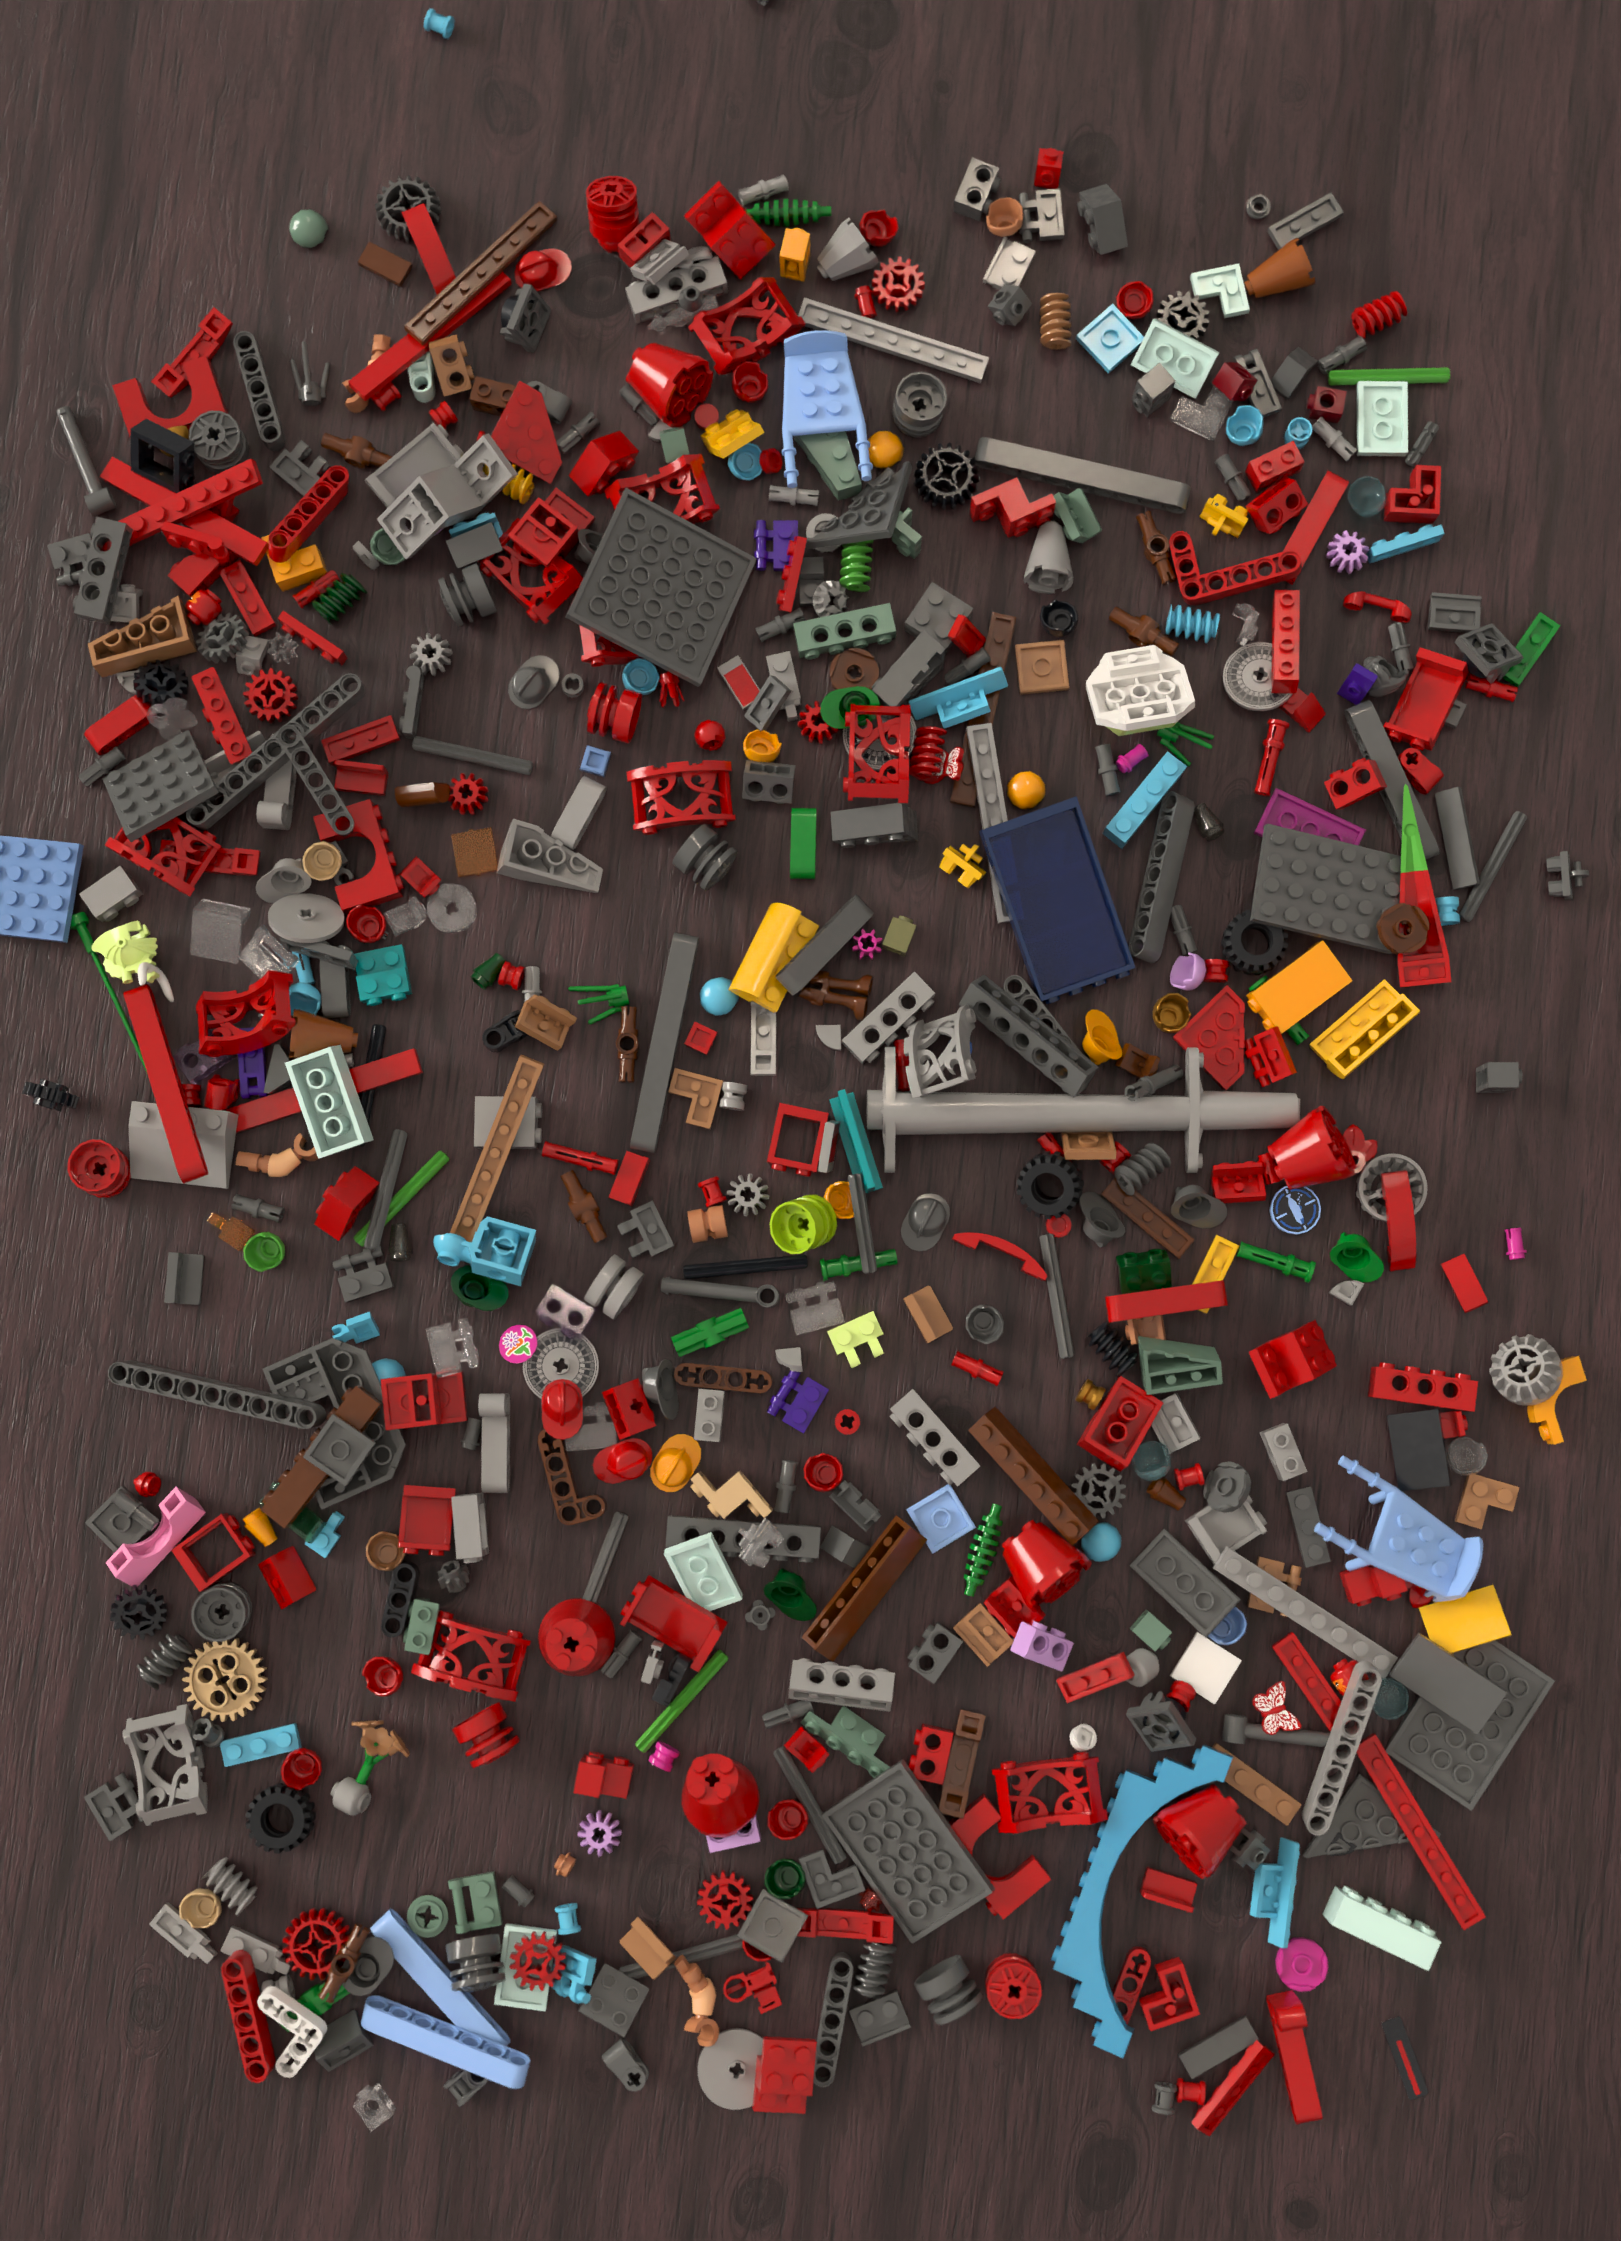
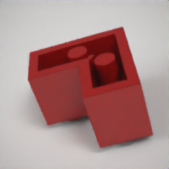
M620 430L590 441L568 476L587 496L596 493L602 494L610 485L608 482L611 477L624 470L626 472L634 466V459L639 450Z
M1416 465L1410 474V489L1390 488L1384 501V521L1433 524L1440 514L1441 466Z
M356 1166L348 1173L344 1171L338 1178L336 1185H330L324 1192L323 1198L325 1200L316 1210L318 1217L314 1225L340 1241L352 1229L359 1212L373 1199L380 1182Z
M1373 1565L1353 1571L1344 1570L1339 1572L1348 1602L1356 1603L1357 1606L1372 1603L1371 1598L1377 1596L1382 1599L1386 1598L1387 1601L1395 1600L1402 1597V1592L1408 1591L1404 1579Z
M591 1751L589 1755L584 1754L579 1761L573 1793L596 1798L604 1794L627 1799L634 1764L629 1763V1759L616 1756L614 1760L604 1758V1754Z
M1176 1957L1155 1964L1154 1966L1163 1990L1138 1998L1150 2031L1200 2015L1180 1958Z

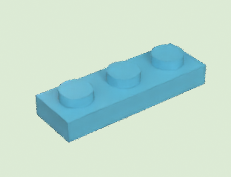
M1432 524L1421 527L1418 530L1419 532L1413 534L1404 532L1397 535L1394 540L1386 542V539H1382L1373 543L1366 554L1369 564L1439 542L1445 534L1442 525L1433 527Z
M297 1723L225 1739L220 1744L225 1767L302 1748Z

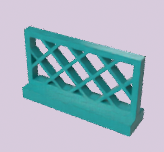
M845 1089L838 1091V1097L829 1099L835 1121L840 1122L839 1134L852 1174L860 1173L863 1175L865 1193L882 1189L883 1186L854 1093L846 1094Z

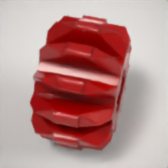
M815 701V708L807 704L805 705L807 712L799 713V717L802 720L798 721V727L804 728L801 731V735L803 737L809 735V742L812 743L815 737H818L819 744H822L823 737L825 736L829 741L832 740L830 732L837 733L838 728L827 725L824 720L823 724L820 723L818 726H815V721H818L819 718L822 719L819 701Z
M461 773V780L459 782L456 778H452L451 781L455 786H450L451 794L447 800L448 802H453L451 808L453 810L459 809L461 815H464L467 809L471 815H474L475 807L482 811L483 806L480 802H488V797L484 794L489 791L486 786H482L484 783L483 779L479 778L476 780L473 773L469 775L468 779L464 773ZM467 790H470L472 796L468 795V798L465 799L462 795L463 792L467 793Z

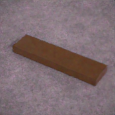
M1116 1178L1100 1194L1177 1259L1184 1254L1195 1240L1136 1190L1132 1196L1127 1195L1120 1188Z

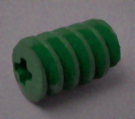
M341 573L340 578L342 582L334 580L335 589L331 587L326 588L329 596L320 594L319 598L322 603L315 600L312 602L314 609L331 626L330 619L340 620L337 612L346 614L344 605L353 607L351 598L360 600L358 591L367 593L366 589L351 574L348 576Z

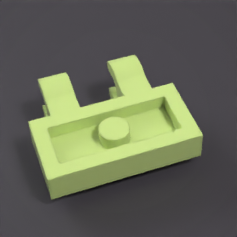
M873 1311L827 1331L837 1355L845 1352L851 1368L861 1364L854 1350L855 1347L868 1342L874 1358L884 1354L877 1337L884 1334Z

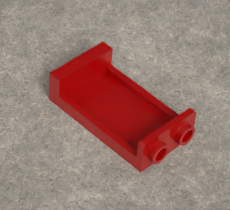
M1420 647L1416 654L1417 664L1389 723L1385 722L1383 727L1391 741L1397 743L1404 741L1418 750L1427 749L1432 751L1469 672L1467 662Z
M648 1575L644 1583L639 1581L632 1592V1595L635 1596L633 1602L627 1601L620 1614L624 1617L620 1625L624 1627L627 1622H630L676 1651L692 1658L693 1663L690 1668L699 1673L728 1622Z

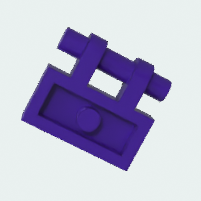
M765 520L756 521V530H754L756 551L754 552V557L757 559V570H766V562H774V571H783L784 565H789L790 555H787L789 541H794V537L798 536V520L773 521V530L766 529ZM773 540V552L766 551V541Z
M790 1371L788 1376H784L781 1382L783 1384L777 1395L772 1396L770 1400L771 1405L767 1412L776 1416L780 1408L787 1413L782 1421L804 1434L829 1389L809 1377L801 1385L796 1382L801 1373ZM791 1389H794L798 1394L790 1405L785 1402V1399Z

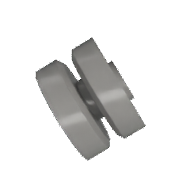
M615 1254L602 1268L584 1298L586 1302L597 1307L608 1297L603 1306V1313L613 1320L629 1304L645 1275L635 1267H632L621 1277L626 1267V1261Z

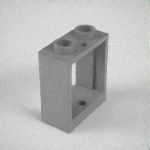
M484 1493L453 1496L451 1499L456 1559H464V1563L479 1562L483 1560V1556L489 1554Z

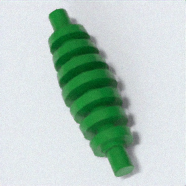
M783 199V208H780L779 200H774V208H770V203L767 201L764 202V208H760V203H755L752 209H746L757 224H761V219H764L765 225H770V218H774L775 226H780V218H784V227L790 226V218H793L794 226L799 225V217H803V223L808 224L809 217H813L814 223L818 222V218L831 216V206H820L818 201H813V207H808V200H803V207H799L798 199H793V207H789V199Z
M993 1503L990 1513L987 1516L983 1515L981 1520L987 1522L986 1526L979 1524L977 1528L983 1531V1535L975 1534L973 1539L980 1541V1545L970 1543L969 1548L977 1551V1554L968 1553L967 1556L968 1559L974 1561V1564L966 1563L965 1569L970 1570L971 1573L970 1575L964 1573L963 1579L967 1580L965 1595L974 1597L977 1586L979 1584L983 1585L985 1581L980 1578V1575L987 1576L989 1570L984 1569L983 1566H992L994 1562L986 1559V1556L996 1557L997 1551L989 1549L990 1545L999 1546V1541L992 1538L993 1535L999 1537L1001 1535V1531L995 1529L996 1525L1002 1526L1003 1524L999 1517L1002 1509L1000 1505Z

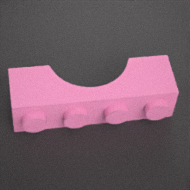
M175 1487L158 1505L162 1518L157 1530L141 1542L122 1544L106 1562L115 1578L132 1587L133 1585L138 1587L206 1513L196 1498L178 1487Z

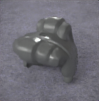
M1370 656L1363 662L1364 668L1378 676L1367 692L1369 696L1374 698L1383 697L1396 691L1409 675L1407 669L1398 672V668L1388 663L1381 656Z

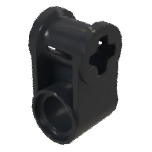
M519 1010L508 1014L501 1021L484 1031L482 1040L489 1051L500 1052L528 1036L525 1032L517 1030L513 1025L518 1020ZM493 1034L501 1036V1041L497 1045H490L488 1043L489 1037Z

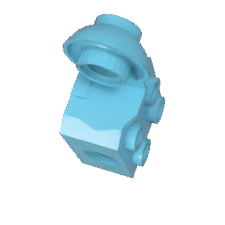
M487 1216L480 1222L472 1243L452 1233L436 1235L433 1243L438 1253V1261L445 1265L458 1266L460 1261L470 1263L472 1273L521 1286L536 1243V1230Z

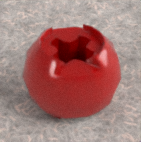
M711 720L701 722L694 732V738L698 746L709 751L720 748L726 738L723 726Z

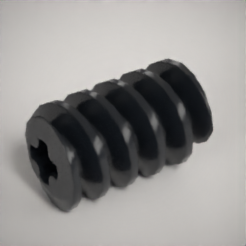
M1107 1320L1100 1324L1086 1338H1092L1088 1344L1089 1347L1098 1345L1095 1351L1096 1355L1105 1353L1102 1362L1112 1361L1108 1368L1109 1370L1118 1368L1115 1375L1118 1378L1137 1362L1134 1360L1138 1353L1136 1351L1128 1353L1131 1347L1129 1343L1121 1346L1124 1337L1114 1338L1118 1330L1116 1328L1108 1330L1111 1322Z

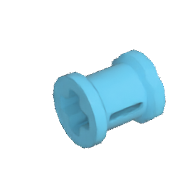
M430 8L424 19V29L428 32L430 30L438 32L448 39L454 28V17L440 15Z
M577 1903L563 1904L555 1907V1912L558 1913L559 1935L581 1931V1926L577 1923Z

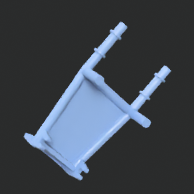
M820 330L804 332L784 339L785 371L782 455L785 457L786 470L784 471V477L787 478V486L789 488L797 487V477L799 475L795 466L797 451L793 446V436L856 430V448L859 450L860 464L858 465V470L861 471L863 481H870L872 479L871 470L873 464L870 462L868 448L871 445L867 440L866 423L848 355L846 334Z
M1343 1455L1339 1459L1338 1464L1347 1469V1473H1354L1367 1481L1370 1487L1375 1486L1382 1490L1369 1496V1502L1373 1505L1385 1501L1368 1551L1356 1544L1355 1540H1348L1335 1532V1528H1328L1320 1522L1315 1526L1314 1532L1323 1536L1324 1541H1331L1345 1549L1346 1554H1353L1358 1557L1346 1562L1345 1566L1348 1571L1373 1565L1426 1589L1424 1596H1434V1602L1452 1601L1465 1597L1480 1567L1483 1554V1540L1480 1537L1464 1539L1397 1487L1380 1478L1379 1473H1372L1360 1466L1357 1460L1352 1461Z

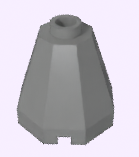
M847 218L840 224L817 258L820 262V265L817 266L818 270L825 279L830 277L832 281L871 269L879 263L876 255L870 250L868 243L850 218Z

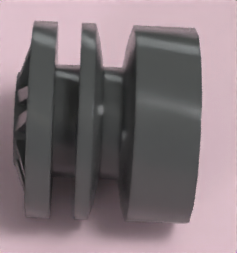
M922 371L911 373L901 380L897 386L892 409L893 421L901 432L907 436L918 438L928 436L936 431L941 424L947 400L946 388L941 380L931 373Z
M208 411L193 421L189 430V440L194 442L195 454L209 471L219 474L247 460L249 456L247 438L238 423L229 414L222 411Z
M477 563L462 569L464 579L462 582H459L453 573L449 574L453 584L448 587L444 577L438 579L442 601L449 616L456 622L459 628L464 626L461 614L465 613L469 622L472 623L474 622L471 611L473 609H477L482 618L497 612Z
M706 824L701 825L691 834L679 849L672 862L685 875L696 869L692 880L694 883L702 880L700 888L704 891L709 890L727 874L738 854V850L734 847L727 850L729 844L726 840L715 847L718 834Z
M232 1582L215 1584L195 1600L191 1610L193 1626L207 1640L213 1642L229 1640L235 1637L249 1623L252 1615V1601L248 1592L240 1585ZM224 1604L226 1609L230 1610L226 1615H223V1611L219 1609Z
M499 1934L477 1936L446 1944L448 1963H460L461 1967L450 1972V1978L462 1977L461 1981L451 1984L452 1991L475 1992L492 1988L496 1984L506 1981L505 1973L493 1974L494 1970L504 1967L503 1962H491V1957L502 1953Z
M955 1955L937 1963L914 1982L923 2000L935 1998L928 2006V2010L930 2013H935L933 2018L937 2025H943L964 2016L983 1998L981 1990L975 1988L977 1984L974 1979L963 1981L969 1974V1969L961 1955Z

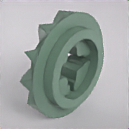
M433 1894L421 1895L415 1899L407 1912V1921L411 1930L418 1936L426 1938L434 1937L441 1933L449 1919L448 1908L443 1903V1900L435 1897ZM429 1906H431V1914L435 1915L436 1918H431L426 1926L425 1917L421 1916V1913H425Z

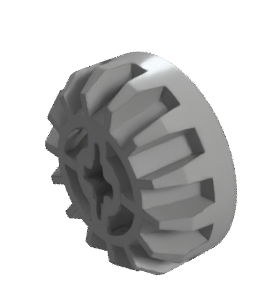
M1384 1154L1367 1163L1356 1180V1196L1362 1204L1361 1208L1372 1215V1218L1387 1223L1386 1206L1376 1202V1199H1383V1195L1380 1193L1382 1191V1183L1380 1181L1377 1185V1190L1371 1192L1372 1182L1377 1175L1381 1177L1383 1172L1406 1170L1415 1215L1422 1208L1428 1190L1425 1174L1415 1161L1401 1154Z
M1530 1334L1520 1338L1517 1335L1511 1337L1512 1340L1506 1344L1502 1342L1496 1355H1492V1367L1489 1368L1493 1384L1500 1394L1508 1401L1524 1406L1536 1405L1549 1399L1559 1388L1563 1377L1562 1362L1554 1348L1546 1340L1535 1338ZM1520 1349L1531 1350L1538 1356L1531 1358L1528 1355L1521 1354ZM1516 1351L1517 1356L1512 1360L1511 1365L1505 1366L1508 1357ZM1528 1365V1367H1527V1372H1524V1373H1523V1372H1522V1371H1524V1367H1523V1366Z

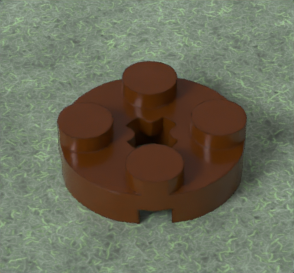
M850 648L848 651L836 655L830 666L832 687L837 690L861 686L872 690L873 684L879 679V668L874 657L868 651L860 648ZM854 667L858 668V673L861 676L851 679L850 674L847 673L848 670L853 671Z
M1399 903L1383 912L1381 918L1377 921L1376 928L1382 944L1392 953L1409 954L1420 949L1426 943L1429 921L1419 907ZM1399 923L1408 925L1407 935L1399 932Z

